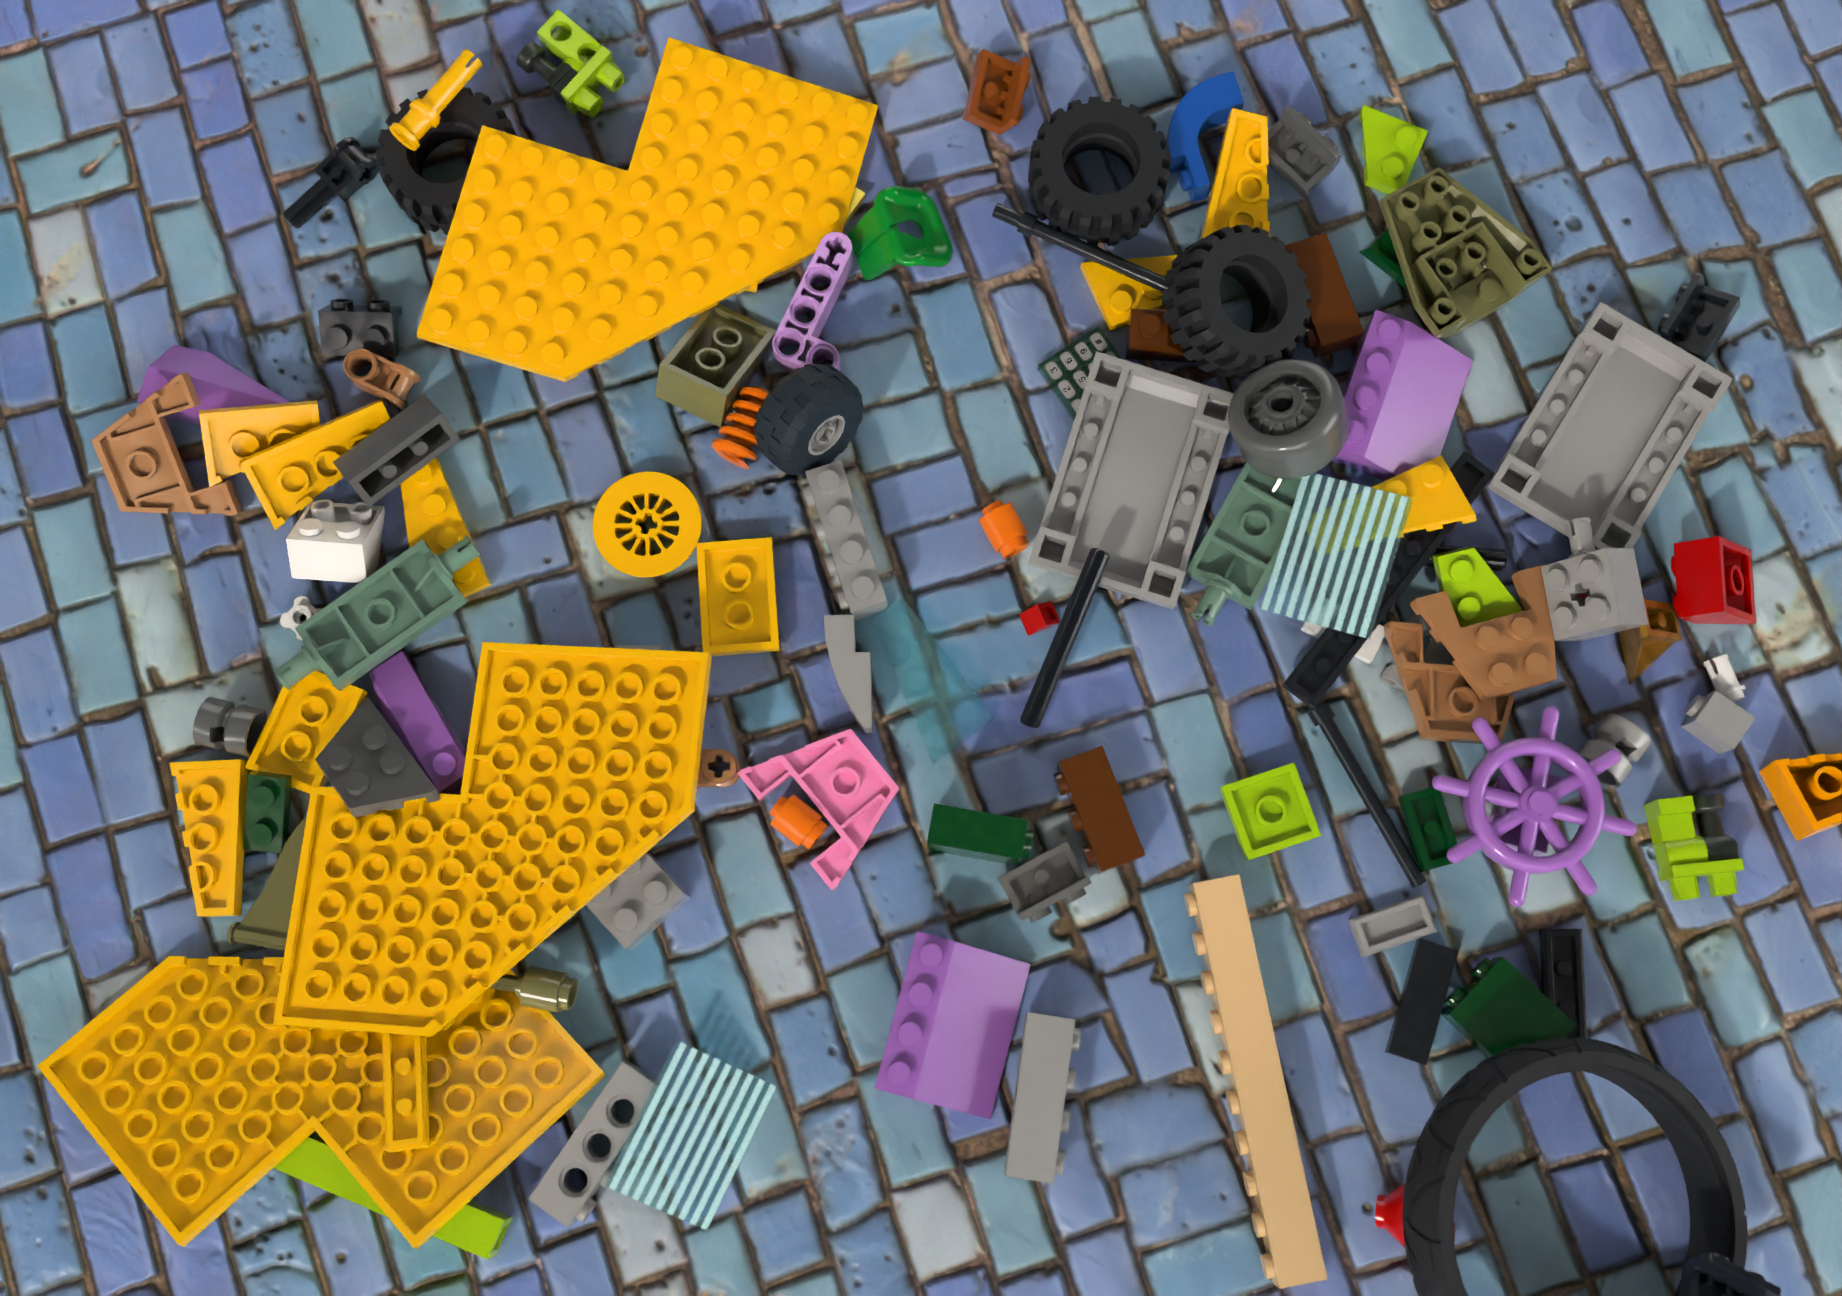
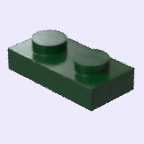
M252 771L248 774L244 849L281 853L288 840L292 775Z
M1431 787L1399 796L1398 800L1421 872L1453 864L1447 858V851L1455 846L1457 841L1441 792Z

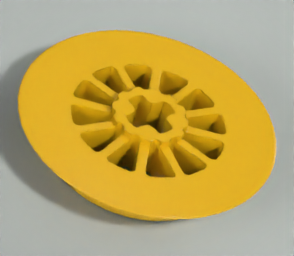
M645 471L630 474L619 479L604 492L595 508L592 528L596 546L603 558L611 566L631 576L656 577L671 572L689 558L696 547V543L699 541L702 520L700 508L694 495L682 482L667 474ZM645 497L644 509L640 510L635 500ZM658 497L657 503L651 509L650 498ZM665 502L672 504L670 508L660 513ZM628 504H632L637 513L632 515L624 511V508ZM678 513V521H665ZM620 516L632 521L630 523L617 524ZM648 517H652L657 528H651L648 534H644L639 523H646ZM679 528L677 536L664 530ZM618 531H631L618 539ZM664 537L673 541V543L666 549L659 538ZM636 539L630 551L624 548L626 544ZM653 541L657 543L661 553L652 555ZM645 542V556L637 555L642 544Z

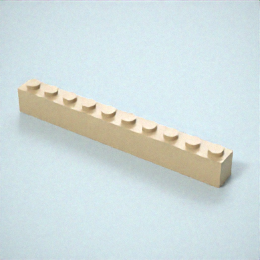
M1240 874L1192 883L1188 886L1189 893L1184 894L1185 906L1188 916H1195L1198 930L1192 933L1193 944L1197 956L1203 955L1206 971H1201V981L1205 995L1211 994L1214 1010L1209 1011V1019L1213 1034H1220L1223 1050L1217 1051L1221 1073L1223 1075L1228 1074L1231 1090L1226 1091V1099L1230 1114H1237L1240 1130L1235 1131L1234 1136L1239 1155L1246 1156L1249 1171L1243 1172V1180L1247 1195L1254 1196L1257 1212L1252 1213V1222L1257 1238L1263 1237L1266 1253L1260 1255L1264 1276L1266 1279H1272V1284L1279 1289L1328 1280Z

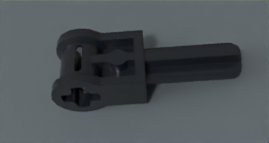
M347 137L341 140L333 148L331 154L313 169L320 176V179L284 211V217L298 229L336 194L345 202L359 188L368 184L377 176L380 170L377 160L373 157L369 158L361 150L360 143L356 138Z

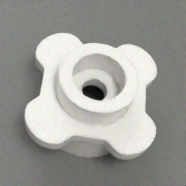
M299 596L295 598L294 606L289 612L281 615L280 624L284 628H291L296 632V637L303 641L295 627L303 623L300 621V617L305 615L307 620L320 611L321 608L316 609L313 607L306 596Z

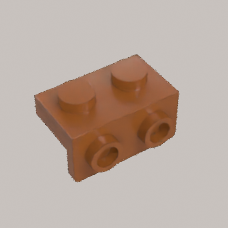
M985 49L980 51L976 57L963 120L998 135L1016 126L1024 112V106L1021 105L1023 93L1026 91L1031 79V73L1028 72L1031 59L1023 56L1018 61L1012 62Z

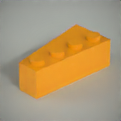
M1842 753L1817 754L1791 760L1789 758L1774 760L1759 771L1796 842L1842 824Z

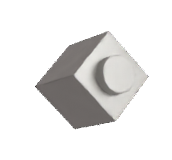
M1715 690L1704 696L1697 695L1693 698L1684 711L1688 717L1681 727L1718 754L1736 748L1756 718Z

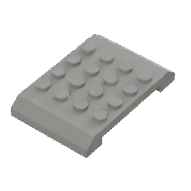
M1600 302L1580 329L1494 470L1495 474L1488 482L1486 488L1567 537L1566 521L1590 517L1595 550L1603 548L1633 549L1642 533L1640 530L1707 416L1717 407L1733 378Z
M1096 351L1028 564L1078 580L1090 550L1097 548L1107 552L1110 556L1099 582V587L1174 610L1226 437L1230 431L1228 412L1234 393Z

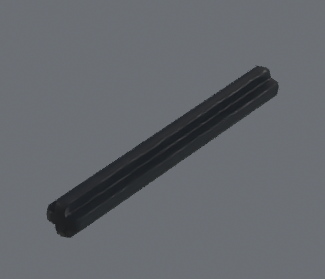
M1092 548L1088 554L1020 717V722L1032 728L1040 726L1110 556L1105 551Z

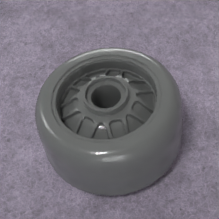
M1303 359L1278 360L1252 372L1234 392L1228 412L1229 427L1242 457L1256 471L1277 479L1305 477L1327 466L1343 448L1350 428L1348 408L1336 379L1322 366Z

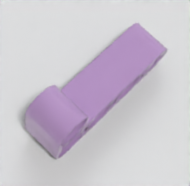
M831 232L822 238L773 337L772 346L775 360L780 368L789 373L807 364H816L821 359H829L833 362L832 366L841 372L837 349L830 343L818 338L854 264L852 243L844 233ZM830 255L835 256V258H834V260H833L832 263H831V256H830ZM821 281L830 284V286L823 291H818L812 288L814 284ZM803 313H811L815 316L808 323H802L797 320L799 315ZM792 344L799 347L797 353L793 355L781 353V350L787 345Z

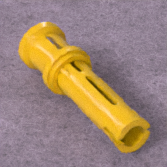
M464 49L422 99L412 100L409 104L411 109L401 121L391 124L389 127L390 132L399 142L413 151L420 147L419 140L431 127L436 128L439 125L441 119L439 114L473 75L482 68L483 65L479 58L471 61L466 67V64L475 54Z

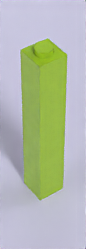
M314 1132L274 1167L278 1171L386 1216L324 1140ZM471 1199L432 1236L488 1260L497 1255L512 1216Z

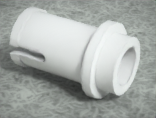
M1728 654L1712 658V661L1707 660L1703 663L1715 690L1733 702L1745 698L1743 690L1746 687L1745 685L1740 686L1729 661Z

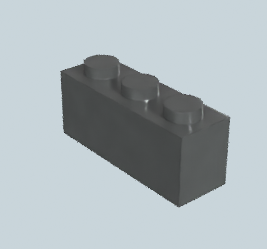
M423 395L333 461V464L366 505L370 507L458 442L460 438L442 413Z

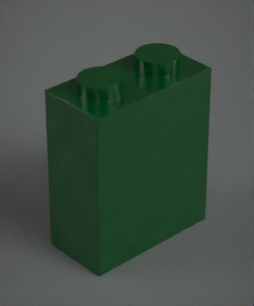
M934 804L927 839V850L1019 866L1022 857L1029 858L1031 854L1034 831L1027 830L1028 820Z
M1486 957L1480 961L1470 973L1474 979L1465 989L1458 986L1450 993L1444 1001L1448 1007L1441 1013L1486 1058L1523 1043L1542 1039L1547 1040L1553 1037H1566L1576 1026L1568 1016L1504 957H1493L1491 960Z

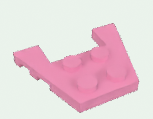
M852 729L805 745V747L785 755L781 754L773 757L769 761L753 767L749 766L738 772V775L759 801H762L786 780L793 777L841 836L839 840L810 862L811 866L831 891L838 887L900 790Z

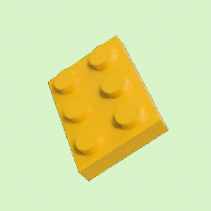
M772 537L696 543L703 652H708L711 656L780 651Z
M316 670L292 686L290 690L283 686L245 768L252 771L292 775L291 787L311 794L312 786L325 787L328 779L315 759L363 700H365L368 692L351 684L342 691H339L334 687L326 674Z

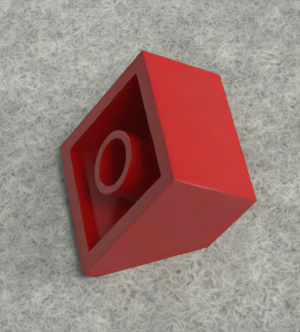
M1720 536L1674 543L1671 570L1676 577V592L1673 595V606L1678 614V618L1694 624L1756 623L1750 549Z

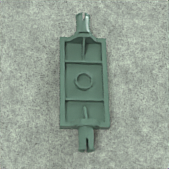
M1246 462L1186 569L1185 575L1207 587L1195 610L1191 613L1195 620L1199 622L1205 610L1209 609L1202 624L1212 627L1227 599H1231L1249 610L1253 608L1273 572L1302 477L1295 479L1272 478L1256 471ZM1310 474L1291 537L1304 515L1315 474Z
M467 535L440 555L434 554L423 539L295 627L303 640L302 651L280 667H276L273 670L274 674L277 677L280 676L278 680L286 689L290 690L292 686L315 670L323 671L334 687L342 691L468 602L452 580L454 578L453 574L476 557H480V552L475 548V545Z

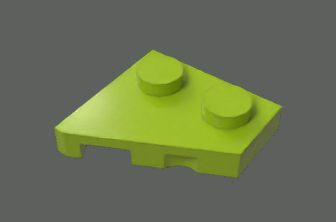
M1363 105L1359 114V122L1362 123L1363 139L1361 148L1362 156L1365 159V167L1363 169L1365 185L1389 195L1406 185L1428 130Z
M1467 546L1432 555L1439 592L1447 591L1461 628L1521 612L1519 604L1474 547Z

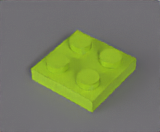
M1294 762L1219 788L1245 861L1321 836Z

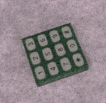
M1099 326L1038 364L1037 367L1073 421L1096 351L1122 359Z

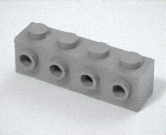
M836 461L805 471L808 483L801 485L807 506L815 505L819 518L812 520L819 542L826 540L830 553L825 554L824 558L830 577L838 575L841 589H837L835 592L841 611L849 610L850 615L854 614L855 621L888 611L887 598L842 461Z
M1026 1012L1004 1169V1174L1007 1177L1054 1184L1055 1174L1062 1175L1065 1150L1058 1149L1060 1133H1068L1070 1122V1109H1064L1066 1092L1073 1093L1076 1069L1069 1068L1071 1052L1078 1053L1081 1038V1028H1074L1075 1019Z

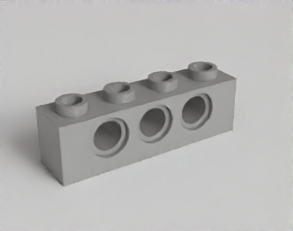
M622 1061L528 1200L566 1227L575 1224L577 1220L583 1223L597 1203L592 1199L600 1186L607 1188L612 1182L619 1168L615 1164L624 1151L627 1152L660 1082L630 1061ZM661 1096L650 1119L653 1120L662 1109L666 1101L664 1097ZM622 1099L630 1101L634 1106L635 1113L629 1122L621 1121L616 1115V1106ZM599 1133L606 1135L611 1141V1149L606 1156L598 1155L593 1149V1140ZM574 1168L582 1169L587 1175L588 1181L584 1190H577L570 1184L569 1176Z

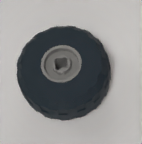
M807 364L802 368L793 370L788 376L782 378L775 388L768 393L763 405L758 410L757 420L754 424L758 449L771 463L784 473L791 475H806L805 471L832 463L848 447L847 445L854 438L858 426L861 424L863 418L862 410L864 409L859 389L843 373L829 364Z

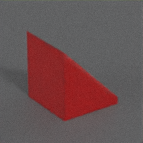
M1052 601L1036 604L1019 614L1028 636L1060 623Z

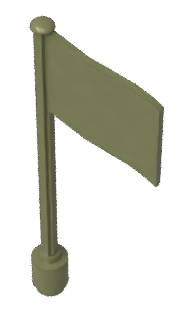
M306 818L299 823L286 841L262 893L242 922H235L229 927L227 940L231 945H236L239 942L285 951ZM530 966L525 973H520L519 976L504 974L489 988L515 992L516 997H520L521 1006L560 1013L563 1009L570 1011L573 1008L578 993V980L571 978L566 972Z

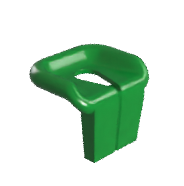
M889 186L882 189L875 197L874 206L847 234L851 240L852 249L857 257L856 259L864 280H873L897 264L902 266L943 267L951 261L953 255L951 241L935 203L925 192L917 188ZM907 221L914 222L919 227L922 237L917 238L899 231L897 224Z

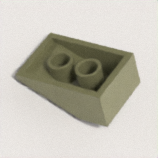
M718 303V305L698 316L660 363L655 396L721 427L726 421L727 414L734 411L733 403L736 400H741L739 392L743 387H748L772 344L776 330Z

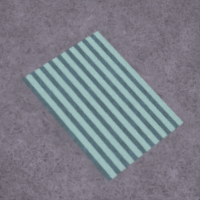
M1315 473L1302 477L1261 609L1370 639L1413 498Z
M676 1040L604 1186L707 1231L776 1086Z

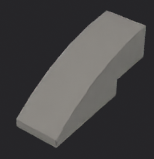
M854 614L823 615L826 645L840 692L864 733L873 734L871 653L856 652V622Z

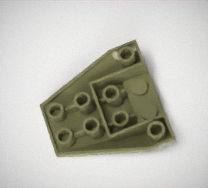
M1439 167L1383 197L1379 201L1413 306L1435 338H1449L1507 305L1553 270L1528 236Z

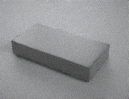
M1423 894L1347 920L1361 958L1438 932Z

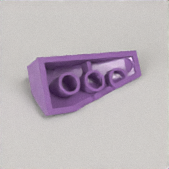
M173 345L148 366L137 400L138 403H143L146 398L168 384L175 376L188 372L201 405L166 415L165 418L200 425L199 410L290 403L211 353Z
M401 651L370 671L379 712L435 786L438 793L457 794L461 791L467 749L406 654Z

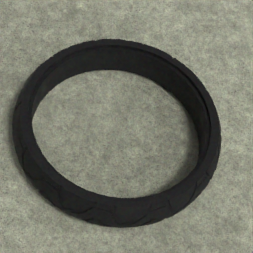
M1553 1037L1505 1049L1485 1059L1476 1068L1469 1070L1449 1089L1430 1115L1415 1145L1406 1177L1402 1214L1407 1262L1410 1273L1414 1277L1412 1280L1418 1296H1468L1457 1263L1453 1231L1454 1201L1464 1161L1475 1138L1493 1113L1517 1092L1541 1079L1561 1073L1585 1071L1609 1080L1638 1100L1664 1131L1673 1147L1683 1173L1690 1213V1234L1686 1261L1699 1257L1704 1253L1713 1252L1724 1255L1729 1259V1262L1745 1269L1748 1236L1747 1216H1745L1744 1212L1746 1205L1740 1177L1727 1143L1718 1128H1715L1716 1124L1697 1098L1678 1079L1661 1066L1652 1064L1651 1060L1630 1050L1596 1039L1580 1037ZM1681 1280L1674 1296L1680 1295Z

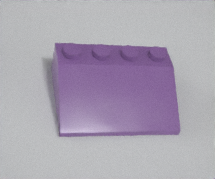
M1375 310L1365 327L1342 392L1350 417L1348 437L1339 454L1331 462L1386 481L1440 456L1473 360L1440 339L1435 338L1432 334L1414 323Z
M917 931L874 1088L991 1119L1031 964Z

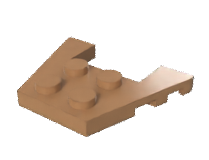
M188 372L175 376L168 384L154 392L143 403L91 440L120 512H190L191 514L201 515L218 513L233 516L243 511L231 479L211 487L207 486L194 490L165 419L166 415L201 405Z
M1548 563L1517 571L1511 575L1524 611L1461 628L1447 591L1416 598L1410 602V606L1415 614H1421L1431 627L1429 632L1436 642H1442L1455 659L1452 663L1482 702L1544 685L1557 679L1555 642L1541 566L1548 565Z
M1394 621L1386 623L1384 625V632L1421 740L1483 744L1472 728L1473 720L1477 717H1483L1502 742L1515 698L1512 696L1513 693L1482 702L1455 665L1424 663L1423 624Z

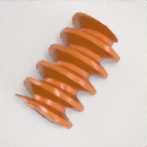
M756 386L743 387L740 390L739 394L742 400H736L732 406L735 413H729L725 418L729 426H721L718 430L722 439H714L711 443L712 448L720 457L738 467L750 470V467L744 460L746 458L758 459V455L751 449L753 445L757 446L754 424L757 420L758 410L763 405L769 391Z

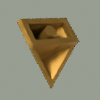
M1644 599L1649 625L1619 632L1629 686L1675 642L1682 641L1678 616L1672 603Z

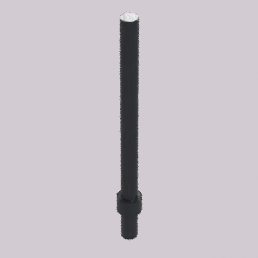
M997 203L993 210L992 217L1017 227V232L1030 238L1035 235L1160 292L1168 289V286L1164 285V276L1040 222V217L1025 211L1022 214L1000 203Z
M1321 699L1313 709L1308 706L1311 711L1308 713L1315 727L1319 725L1411 886L1415 888L1427 881L1334 722L1333 717L1335 714L1329 703L1324 704Z

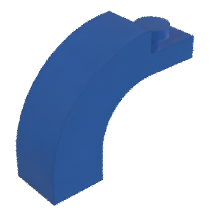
M1234 71L1211 77L1193 87L1181 99L1171 118L1166 137V149L1170 151L1171 157L1169 172L1178 171L1181 189L1183 192L1188 191L1191 203L1206 199L1210 187V181L1199 151L1198 139L1207 130L1226 124L1232 108L1242 110L1244 106Z

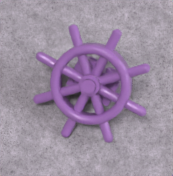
M1553 706L1546 707L1543 711L1538 738H1521L1502 744L1485 718H1475L1472 722V728L1489 753L1476 764L1467 781L1443 775H1437L1432 780L1434 789L1463 797L1464 817L1471 836L1447 851L1448 860L1452 863H1458L1481 849L1494 862L1512 870L1513 876L1508 900L1515 907L1522 906L1525 902L1530 874H1545L1564 868L1568 870L1585 895H1594L1597 892V884L1580 859L1593 847L1601 830L1625 836H1632L1637 831V826L1633 821L1605 815L1604 794L1597 775L1620 761V752L1616 749H1608L1587 763L1574 750L1556 742L1555 736L1559 711ZM1534 756L1532 770L1518 767L1512 758ZM1550 763H1555L1568 775L1561 779L1560 776L1549 774ZM1499 768L1503 774L1498 775L1494 788L1487 786L1491 776ZM1578 789L1582 809L1557 803V800ZM1485 802L1497 805L1496 812L1493 811L1489 819L1486 815ZM1553 818L1580 825L1570 843ZM1549 843L1556 852L1550 856L1538 857V855L1547 853Z

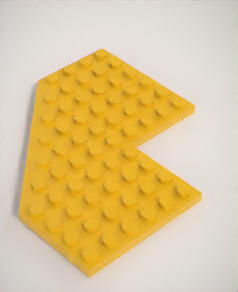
M668 37L628 171L482 125L416 333L417 338L563 382L579 376V373L626 352V349L644 340L645 342L689 317L693 318L718 305V302L748 290L750 286L763 282L764 279L779 271L783 272L807 260L809 256L815 253L825 235L831 232L842 233L878 105Z
M482 642L460 795L439 794L441 799L428 803L426 797L404 801V808L390 811L378 810L370 815L353 817L333 787L312 786L273 1024L426 1037L435 1035L694 812L712 656L708 652Z
M168 956L37 1066L176 1243L183 1247L316 1131L412 1247L418 1249L606 1076L602 1069L549 1011L521 1006L520 997H516L515 992L488 988L435 1035L426 1037L430 1147L389 1153L385 1151L382 1033L273 1024L284 957L243 959L241 957L208 956V958ZM511 969L506 973L516 976Z

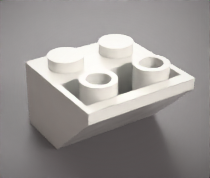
M330 500L312 501L286 538L292 578L360 583L372 575L379 563L385 518L384 506L368 507L364 502L344 504L333 503Z

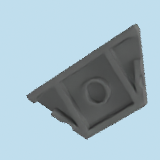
M369 697L363 700L315 759L353 817L370 815L378 810L390 811L404 808V801L426 797L428 803L441 799L435 786Z

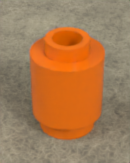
M998 500L982 510L984 516L979 519V523L995 552H1000L1004 559L1018 554L1030 545L1026 538L1029 533L1012 503L1003 504L1001 500Z
M795 794L789 799L782 796L769 812L773 817L770 823L772 827L798 847L803 845L808 850L816 844L828 827L822 821L823 816Z

